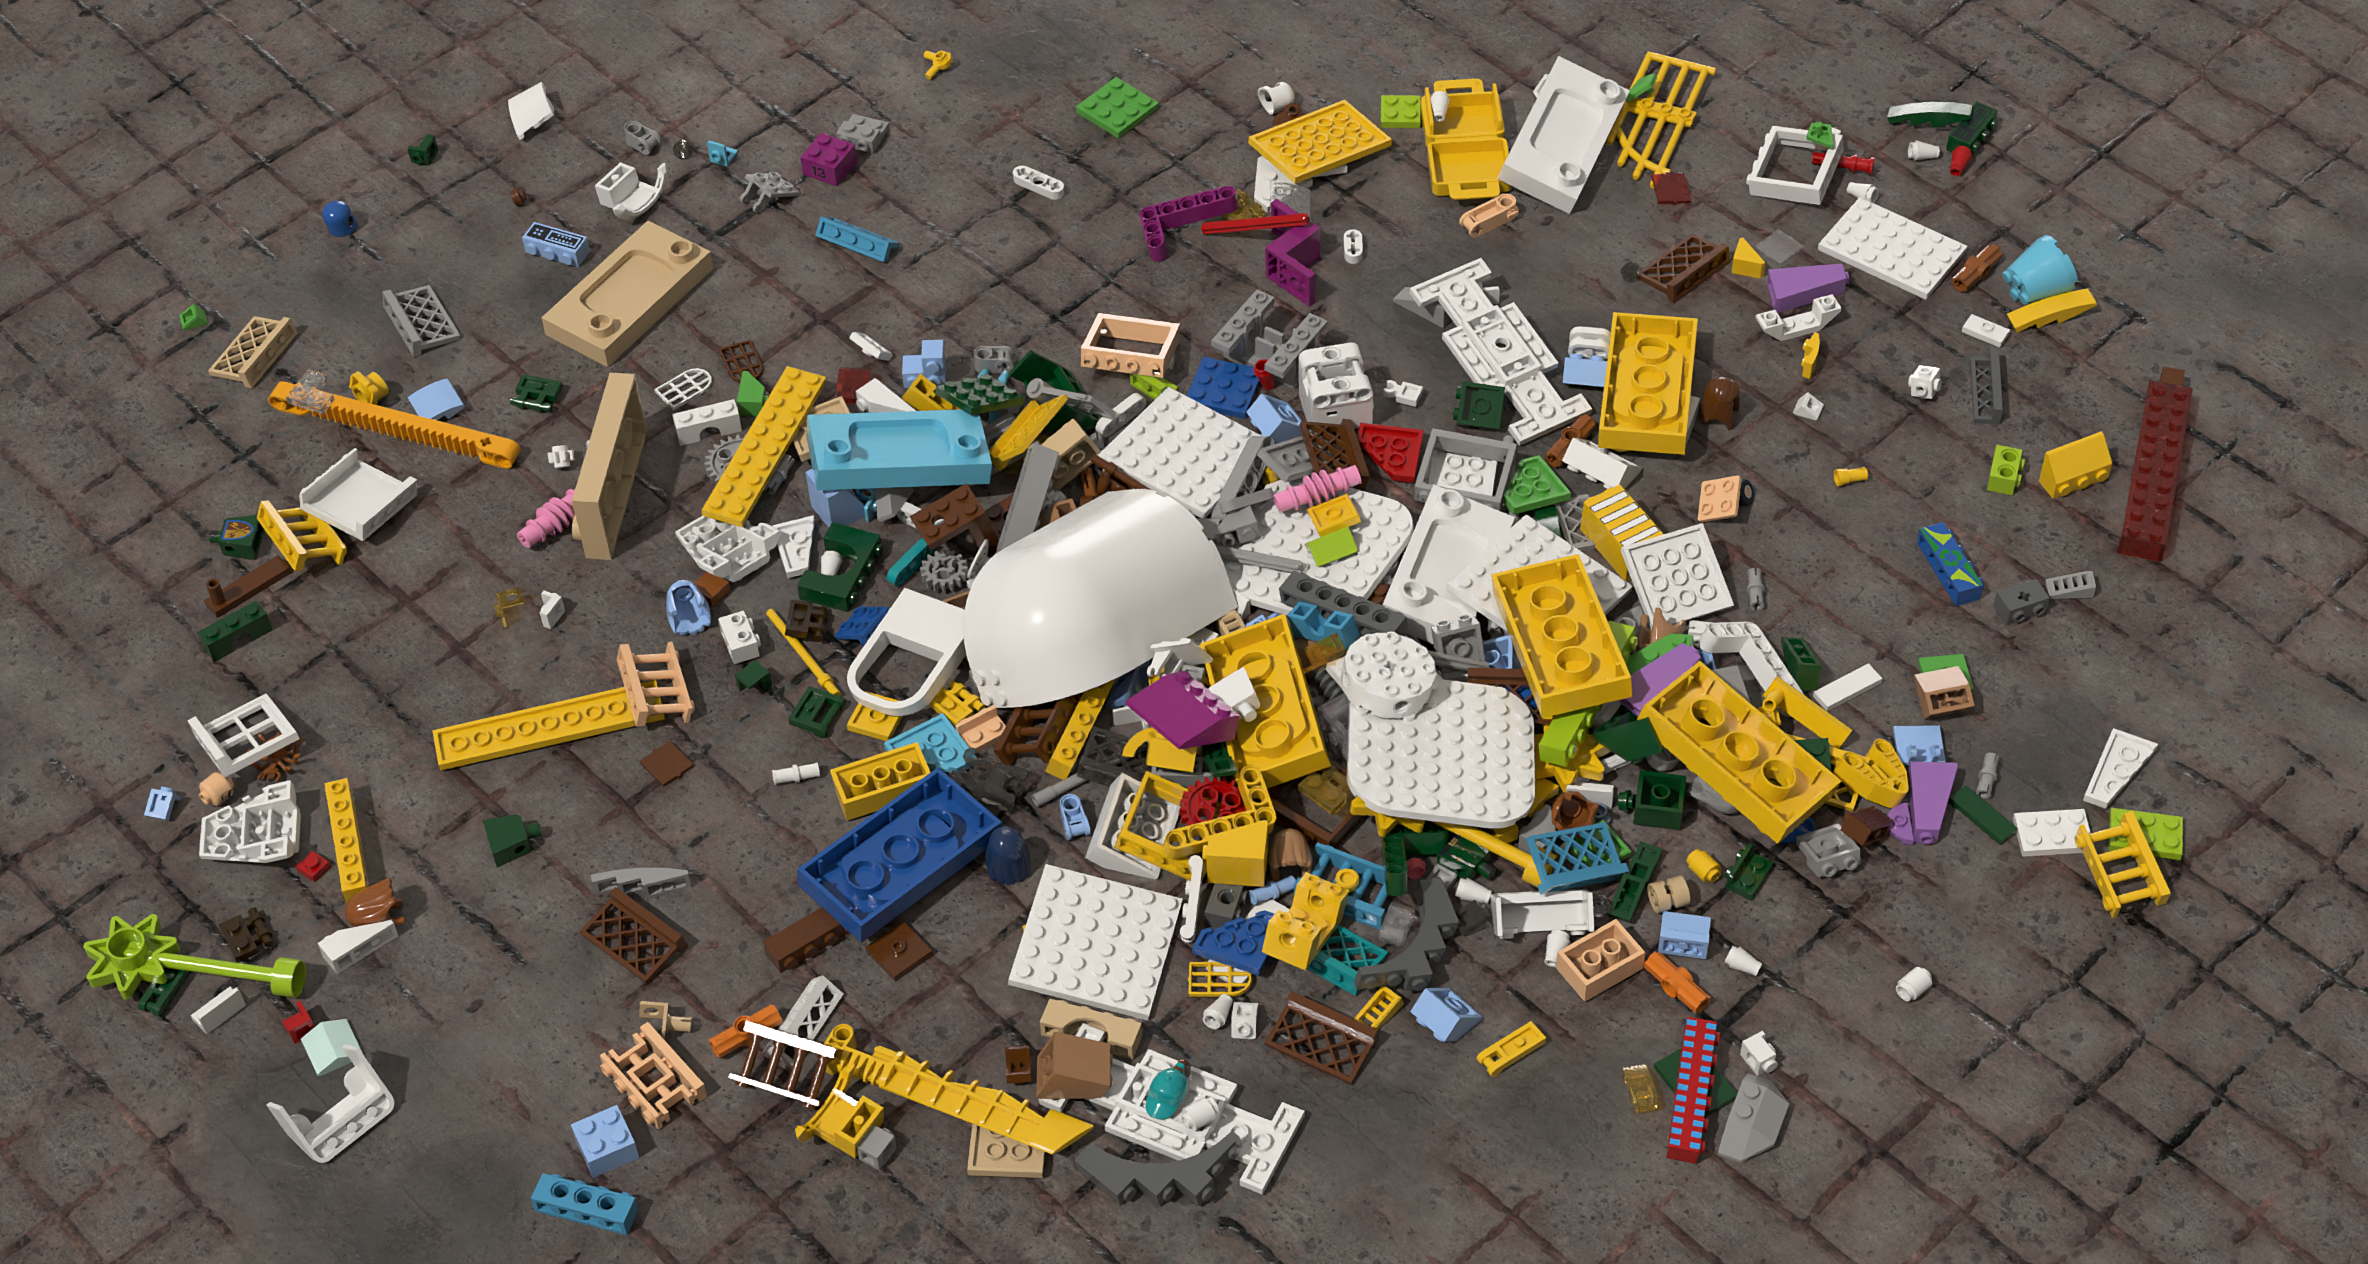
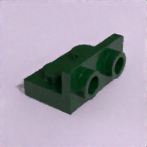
M1748 843L1744 850L1740 849L1735 860L1736 863L1734 867L1729 866L1725 878L1727 879V890L1752 901L1773 868V862L1753 853V845Z

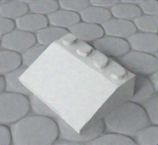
M1121 773L1110 785L1085 858L1105 869L1156 880L1161 868L1114 848L1140 785L1139 781ZM1145 791L1129 831L1163 846L1166 834L1175 828L1180 806Z

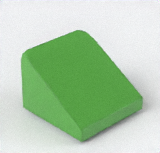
M192 304L179 315L182 328L185 331L208 324L205 311L195 304Z

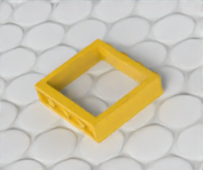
M1146 771L1114 848L1191 881L1192 873L1189 867V857L1169 858L1163 852L1162 845L1129 831L1145 791L1178 806L1183 792H1188V789L1180 784L1173 783L1160 777L1158 774L1155 775ZM1221 802L1216 803L1213 819L1218 818Z

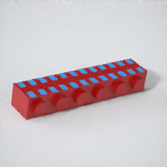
M1687 1017L1666 1154L1668 1159L1696 1164L1698 1155L1704 1154L1705 1140H1701L1702 1133H1706L1708 1118H1704L1705 1111H1709L1711 1096H1707L1708 1089L1712 1090L1714 1075L1710 1074V1070L1715 1068L1717 1053H1713V1047H1718L1720 1032H1716L1717 1022Z

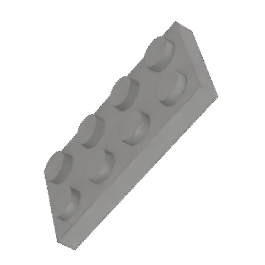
M1302 436L1261 448L1257 454L1264 464L1274 471L1285 483L1314 473ZM1315 442L1312 443V445L1316 446L1317 448H1322ZM1327 450L1324 451L1326 454L1330 455L1331 457L1334 456V454L1330 453L1329 451H1327ZM1319 456L1317 457V459L1320 460L1321 462H1323V463H1326V462H1327V461H1325L1324 459H1322L1321 457H1319ZM1340 458L1336 459L1340 463H1343V460H1341Z

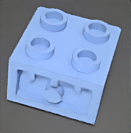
M1664 911L1658 952L1706 959L1711 918Z

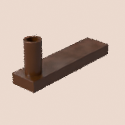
M277 555L223 589L217 579H210L206 582L210 597L204 600L205 605L218 618L292 573L291 568Z

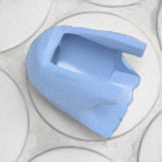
M678 580L672 584L667 592L666 612L673 632L686 636L688 633L690 635H697L698 631H704V627L711 624L710 608L704 595L691 581Z

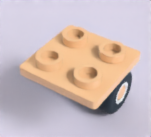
M1737 475L1702 482L1698 521L1707 522L1736 517L1738 505H1750L1754 500V489L1750 481L1746 479L1741 480V477Z

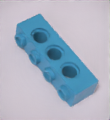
M542 1173L530 1198L536 1212L623 1235H628L639 1211L636 1198L629 1193L613 1192L603 1186H590L580 1180H567L557 1174L548 1175Z

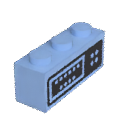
M533 222L522 237L526 253L579 267L590 252L586 236Z

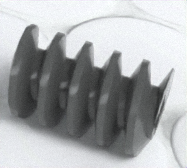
M1326 665L1315 668L1310 673L1309 678L1318 687V691L1323 694V698L1328 701V705L1333 708V712L1337 714L1347 709L1350 700L1326 671Z

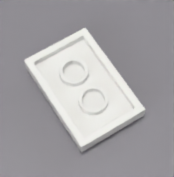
M2084 809L2014 813L2013 816L2014 825L2018 828L2016 834L2022 857L2083 853L2076 846L2074 838L2079 825L2084 824L2088 834H2091Z

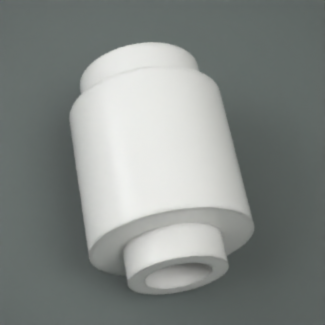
M1915 967L1898 981L1896 986L1897 994L1904 1001L1915 1000L1932 986L1931 974L1924 968Z
M1203 1097L1183 1108L1181 1119L1186 1128H1191L1195 1131L1214 1121L1216 1116L1220 1114V1111L1212 1097L1207 1099Z

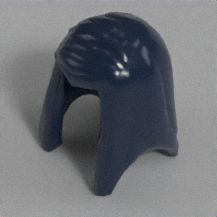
M1003 826L991 833L985 854L986 868L991 880L997 879L999 884L1006 883L1007 885H1012L1015 881L1021 882L1029 877L1031 864L1029 848L1021 833L1013 827Z

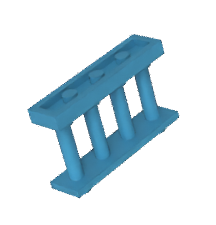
M1317 842L1315 845V860H1318L1311 874L1320 878L1327 864L1340 868L1339 871L1347 868L1356 871L1362 877L1359 880L1358 888L1347 898L1343 916L1381 930L1385 923V909H1382V906L1389 895L1386 892L1383 866L1337 850L1330 845H1323ZM1297 878L1296 882L1294 883V895L1296 886L1298 882L1301 880V878ZM1370 880L1383 884L1373 904L1360 900Z

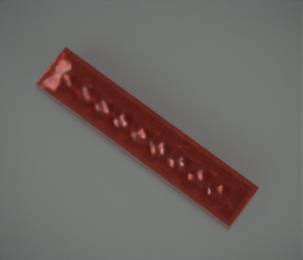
M2149 380L2117 549L2119 554L2162 562L2167 544L2193 388Z

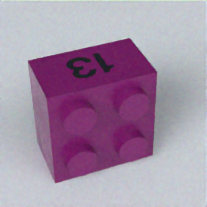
M820 133L800 157L803 175L834 186H838L857 163L855 144L824 133Z

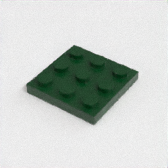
M987 374L973 379L964 378L959 382H945L944 385L936 386L935 393L969 415L1024 405L1025 397L1016 392L1015 389L1007 387L1003 382H999Z

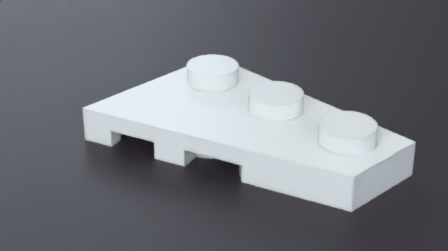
M814 515L772 526L781 532L777 547L787 578L803 575L805 570H809L815 523Z

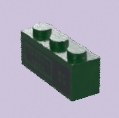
M1976 101L1973 105L1972 119L1959 122L1948 137L1946 150L1952 153L1958 146H1966L1972 153H1976L1982 141L1985 142L1989 132L1997 127L1999 121L1997 119L1998 110Z

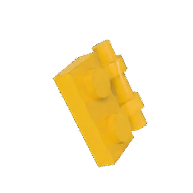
M955 680L949 683L951 690H947L943 686L928 704L939 715L943 713L955 728V725L961 720L974 715L972 709L980 712L985 708V705L976 694L972 695L967 691L965 685L957 683Z

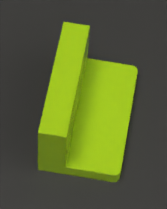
M1130 373V385L1154 400L1168 387L1177 391V386L1164 378Z
M1349 526L1305 543L1307 552L1311 551L1317 567L1358 551Z

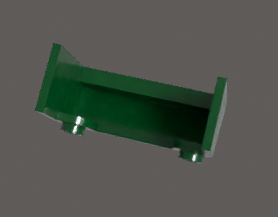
M1032 350L1008 373L1010 377L1024 383L1025 391L1033 379L1039 378L1055 389L1085 394L1074 375L1067 368ZM1064 403L1044 429L1055 434L1064 424L1074 419L1086 432L1096 428V424L1101 417L1097 414L1083 412Z
M1623 707L1593 732L1596 742L1625 761H1632V764L1643 761L1646 756L1663 751L1649 717L1637 720L1638 717L1626 707Z

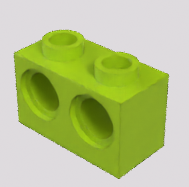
M1996 445L1987 486L1988 491L2013 495L2014 487H2019L2022 475L2018 474V471H2023L2025 459L2021 458L2022 449Z

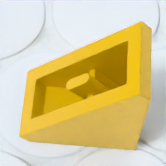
M1743 237L1740 238L1733 257L1731 273L1759 279L1763 278L1765 261Z

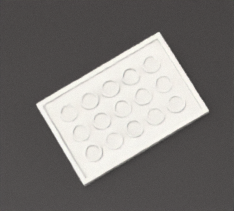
M1858 198L1818 244L1819 251L1925 300L1964 256L1968 247L1861 198Z

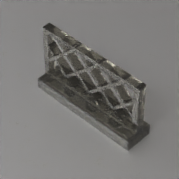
M1093 726L1083 756H1081L1077 777L1110 786L1121 773H1124L1141 782L1145 773L1133 772L1132 768L1141 765L1145 772L1151 773L1146 765V757L1142 759L1138 752L1143 749L1148 750L1149 743L1144 742L1134 753L1137 761L1128 764L1124 756H1122L1123 751L1120 752L1116 744H1127L1132 737ZM1095 735L1105 737L1108 742L1098 745L1094 739ZM1111 747L1115 754L1106 757L1102 750ZM1097 752L1101 759L1097 761L1087 757ZM1119 759L1123 766H1113L1110 762Z

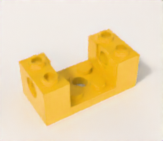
M1306 872L1296 886L1290 910L1287 913L1277 910L1268 922L1262 952L1306 970L1342 921L1349 890Z

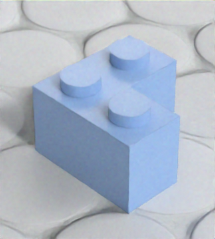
M922 340L921 355L903 356L902 376L904 388H909L919 374H922L936 386L944 385L946 382V360L943 340Z

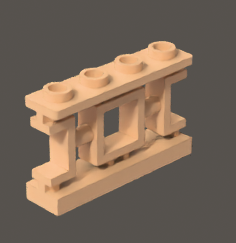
M646 1022L640 1027V1034L635 1033L632 1035L636 1046L621 1056H618L613 1049L608 1051L609 1055L602 1053L600 1055L602 1061L600 1068L606 1077L609 1078L611 1076L615 1080L614 1084L621 1093L625 1092L629 1096L628 1100L635 1109L639 1108L642 1111L645 1121L649 1125L654 1124L659 1130L663 1127V1121L668 1122L670 1120L669 1112L667 1111L669 1107L682 1098L690 1105L695 1103V1099L700 1103L707 1098L704 1083L657 1031ZM648 1045L654 1053L642 1060L640 1057L648 1052ZM632 1063L634 1067L627 1071V1079L620 1070ZM656 1066L664 1077L647 1088L639 1077ZM676 1076L682 1085L671 1092L668 1088L676 1083ZM660 1094L663 1098L654 1103L655 1110L648 1101Z

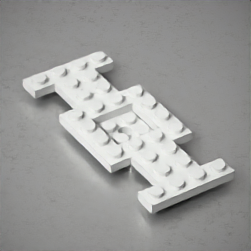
M1482 258L1411 287L1409 293L1420 308L1438 300L1457 326L1444 332L1442 339L1474 383L1505 387V394L1523 417L1522 420L1509 425L1508 431L1519 446L1576 421L1580 415L1591 414L1592 408L1582 394L1563 401L1543 375L1557 368L1558 361L1516 304L1513 302L1502 308H1499L1498 305L1493 306L1477 283L1491 278L1492 274ZM1497 343L1505 344L1506 347H1505V348H1499V347L1496 346V344H1497Z
M1083 1023L1076 1036L1103 1042L1105 1032ZM1148 1049L1141 1063H1137L1135 1067L1113 1058L1110 1067V1075L1113 1077L1111 1088L1106 1090L1101 1098H1084L1113 1110L1105 1124L1106 1132L1178 1161L1202 1153L1205 1148L1209 1149L1231 1131L1235 1132L1240 1136L1242 1144L1241 1152L1235 1160L1248 1164L1240 1179V1186L1262 1195L1305 1116L1304 1110L1284 1102L1279 1106L1272 1121L1229 1105L1237 1091V1084L1191 1066L1190 1077H1187L1189 1091L1181 1105L1171 1117L1163 1120L1154 1119L1148 1115L1145 1107L1151 1082L1157 1073L1167 1068H1173L1178 1061ZM1203 1097L1206 1099L1212 1097L1220 1111L1216 1119L1195 1131L1191 1128H1186L1181 1119V1115H1183L1182 1109ZM1069 1099L1038 1100L1040 1105L1062 1112Z

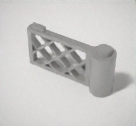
M1039 378L1033 379L1027 386V395L1039 404L1065 394L1068 398L1065 403L1083 412L1115 417L1116 411L1093 396L1055 389Z

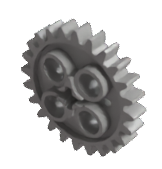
M739 434L736 435V439L728 436L727 442L721 439L720 446L714 444V450H708L709 456H705L706 462L704 465L707 477H710L711 483L715 482L717 485L742 443L743 439H740Z

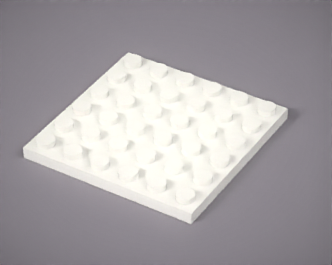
M1168 387L1106 446L1098 456L1109 463L1113 462L1118 466V469L1149 489L1157 491V494L1160 496L1171 497L1190 513L1205 519L1220 499V494L1247 440L1251 436L1261 435Z
M1525 515L1447 584L1446 590L1507 631L1493 595L1491 574L1579 554L1605 615L1631 592L1633 586L1528 515Z
M1045 864L1008 979V985L1148 1021L1183 899Z

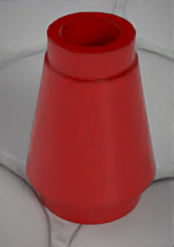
M1958 146L1952 152L1950 173L1953 176H1960L1972 159V152L1966 146Z
M1261 359L1255 363L1253 372L1263 388L1271 390L1275 387V376L1265 371V364L1268 360Z

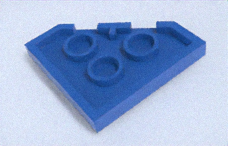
M1263 910L1255 913V916L1243 920L1241 917L1225 922L1224 926L1213 930L1211 927L1203 929L1192 947V953L1259 976L1270 956L1263 953L1262 948L1268 922L1274 913Z

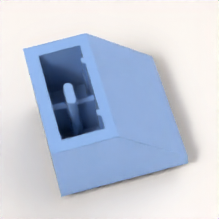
M1571 353L1570 357H1565L1563 383L1604 387L1607 361H1604V356L1592 355L1591 359H1584L1583 354Z

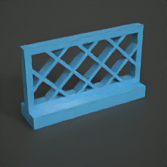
M1606 822L1533 835L1526 838L1541 880V884L1538 885L1540 895L1618 880L1624 873L1629 872L1627 864H1621ZM1594 831H1601L1602 843L1593 837ZM1575 834H1579L1586 839L1583 846L1573 840ZM1559 837L1566 842L1564 850L1554 844L1556 838ZM1537 841L1547 846L1545 853L1538 850ZM1589 842L1599 848L1597 855L1587 850ZM1570 846L1580 852L1577 859L1568 853ZM1551 849L1561 855L1559 862L1549 857ZM1603 851L1610 856L1612 863L1608 864L1600 858ZM1584 855L1594 861L1591 867L1581 862ZM1564 859L1574 864L1572 871L1562 866ZM1545 862L1555 868L1553 874L1547 875L1544 867Z

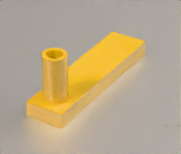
M1776 676L1763 694L1765 697L1763 701L1765 710L1773 711L1778 706L1819 737L1828 738L1829 744L1834 748L1839 749L1852 732V729L1778 676Z

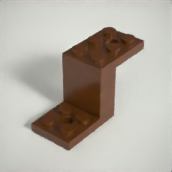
M966 483L911 515L910 518L930 550L966 530L978 550L984 540L988 539V554L997 549L1014 494L984 511ZM937 520H944L942 524L934 525Z

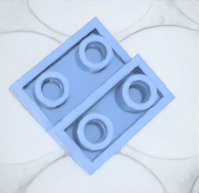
M448 379L429 384L408 397L418 416L433 420H439L444 415L450 419L465 407Z

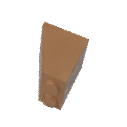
M1054 1032L1037 1056L1036 1098H1101L1105 1091L1111 1088L1113 1080L1112 1075H1110V1067L1113 1061V1055L1110 1054V1044Z

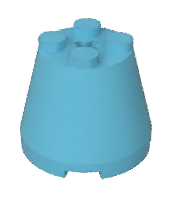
M2044 235L2038 238L2006 271L2002 272L2003 279L2011 288L2009 293L2014 301L2019 300L2024 305H2028L2076 289L2074 283L2078 281L2075 268L2067 254L2064 255L2057 248L2058 242L2053 237Z

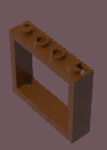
M1329 759L1331 766L1316 771L1351 792L1347 782V769L1339 765L1336 760ZM1292 780L1267 788L1276 813L1275 824L1284 829L1292 828L1301 832L1307 843L1313 847L1318 842L1323 845H1330L1336 849L1366 816L1349 813L1330 834L1274 800ZM1254 798V802H1262L1260 799Z

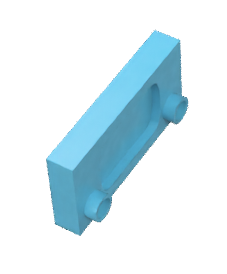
M963 410L807 415L806 437L817 490L964 485L966 483L967 485L990 484L992 462L979 414L969 415Z

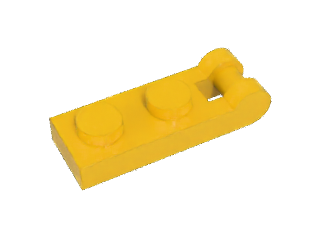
M1530 1021L1480 1052L1476 1059L1481 1065H1485L1488 1068L1487 1072L1491 1077H1496L1503 1069L1545 1044L1546 1037ZM1497 1055L1499 1059L1494 1061L1492 1058Z

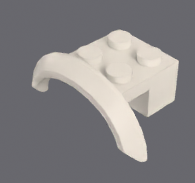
M620 162L595 185L600 204L612 208L614 214L622 220L638 218L657 201L663 191L666 181L665 163L657 168L658 177L656 185L653 187L639 181L634 167Z

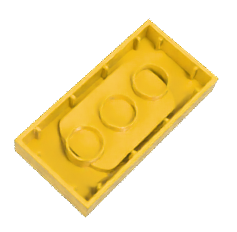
M1613 312L1599 425L1598 448H1608L1618 452L1633 450L1685 455L1698 319Z
M1285 614L1200 644V647L1213 658L1211 663H1205L1211 686L1244 667L1261 704L1255 710L1257 713L1256 718L1251 722H1246L1244 718H1241L1238 721L1234 740L1225 741L1229 757L1232 756L1236 768L1234 776L1237 784L1241 770L1251 765L1260 770L1266 788L1331 766L1293 631ZM1245 778L1247 782H1254L1252 778Z

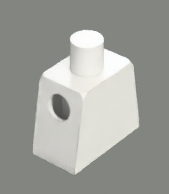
M1244 667L1208 688L1210 692L1216 694L1220 700L1240 715L1239 720L1244 718L1246 722H1251L1256 718L1257 713L1255 710L1261 704Z

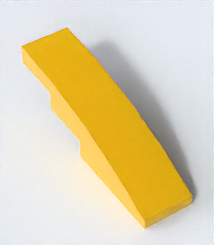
M2082 289L2028 304L2008 313L2007 316L2016 333L2033 325L2040 328L2054 320H2057L2058 324L2097 306V303L2089 289Z

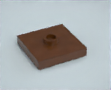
M904 921L865 947L866 952L894 981L933 955L932 950Z

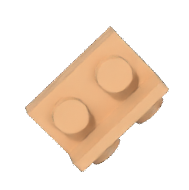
M995 705L984 708L977 714L965 718L955 725L956 731L974 755L996 744L1006 727L998 717Z

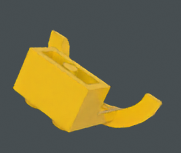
M1153 727L1146 728L1130 738L1122 753V756L1134 757L1137 748L1148 740L1147 765L1193 772L1196 752L1199 757H1203L1201 746L1179 750Z
M850 1064L841 1070L832 1092L822 1107L805 1125L796 1127L795 1131L798 1141L805 1142L814 1135H817L853 1158H856L858 1156L857 1146L873 1125L877 1127L882 1125L884 1122L882 1106L865 1096H862L857 1102L845 1095L854 1076L856 1064Z

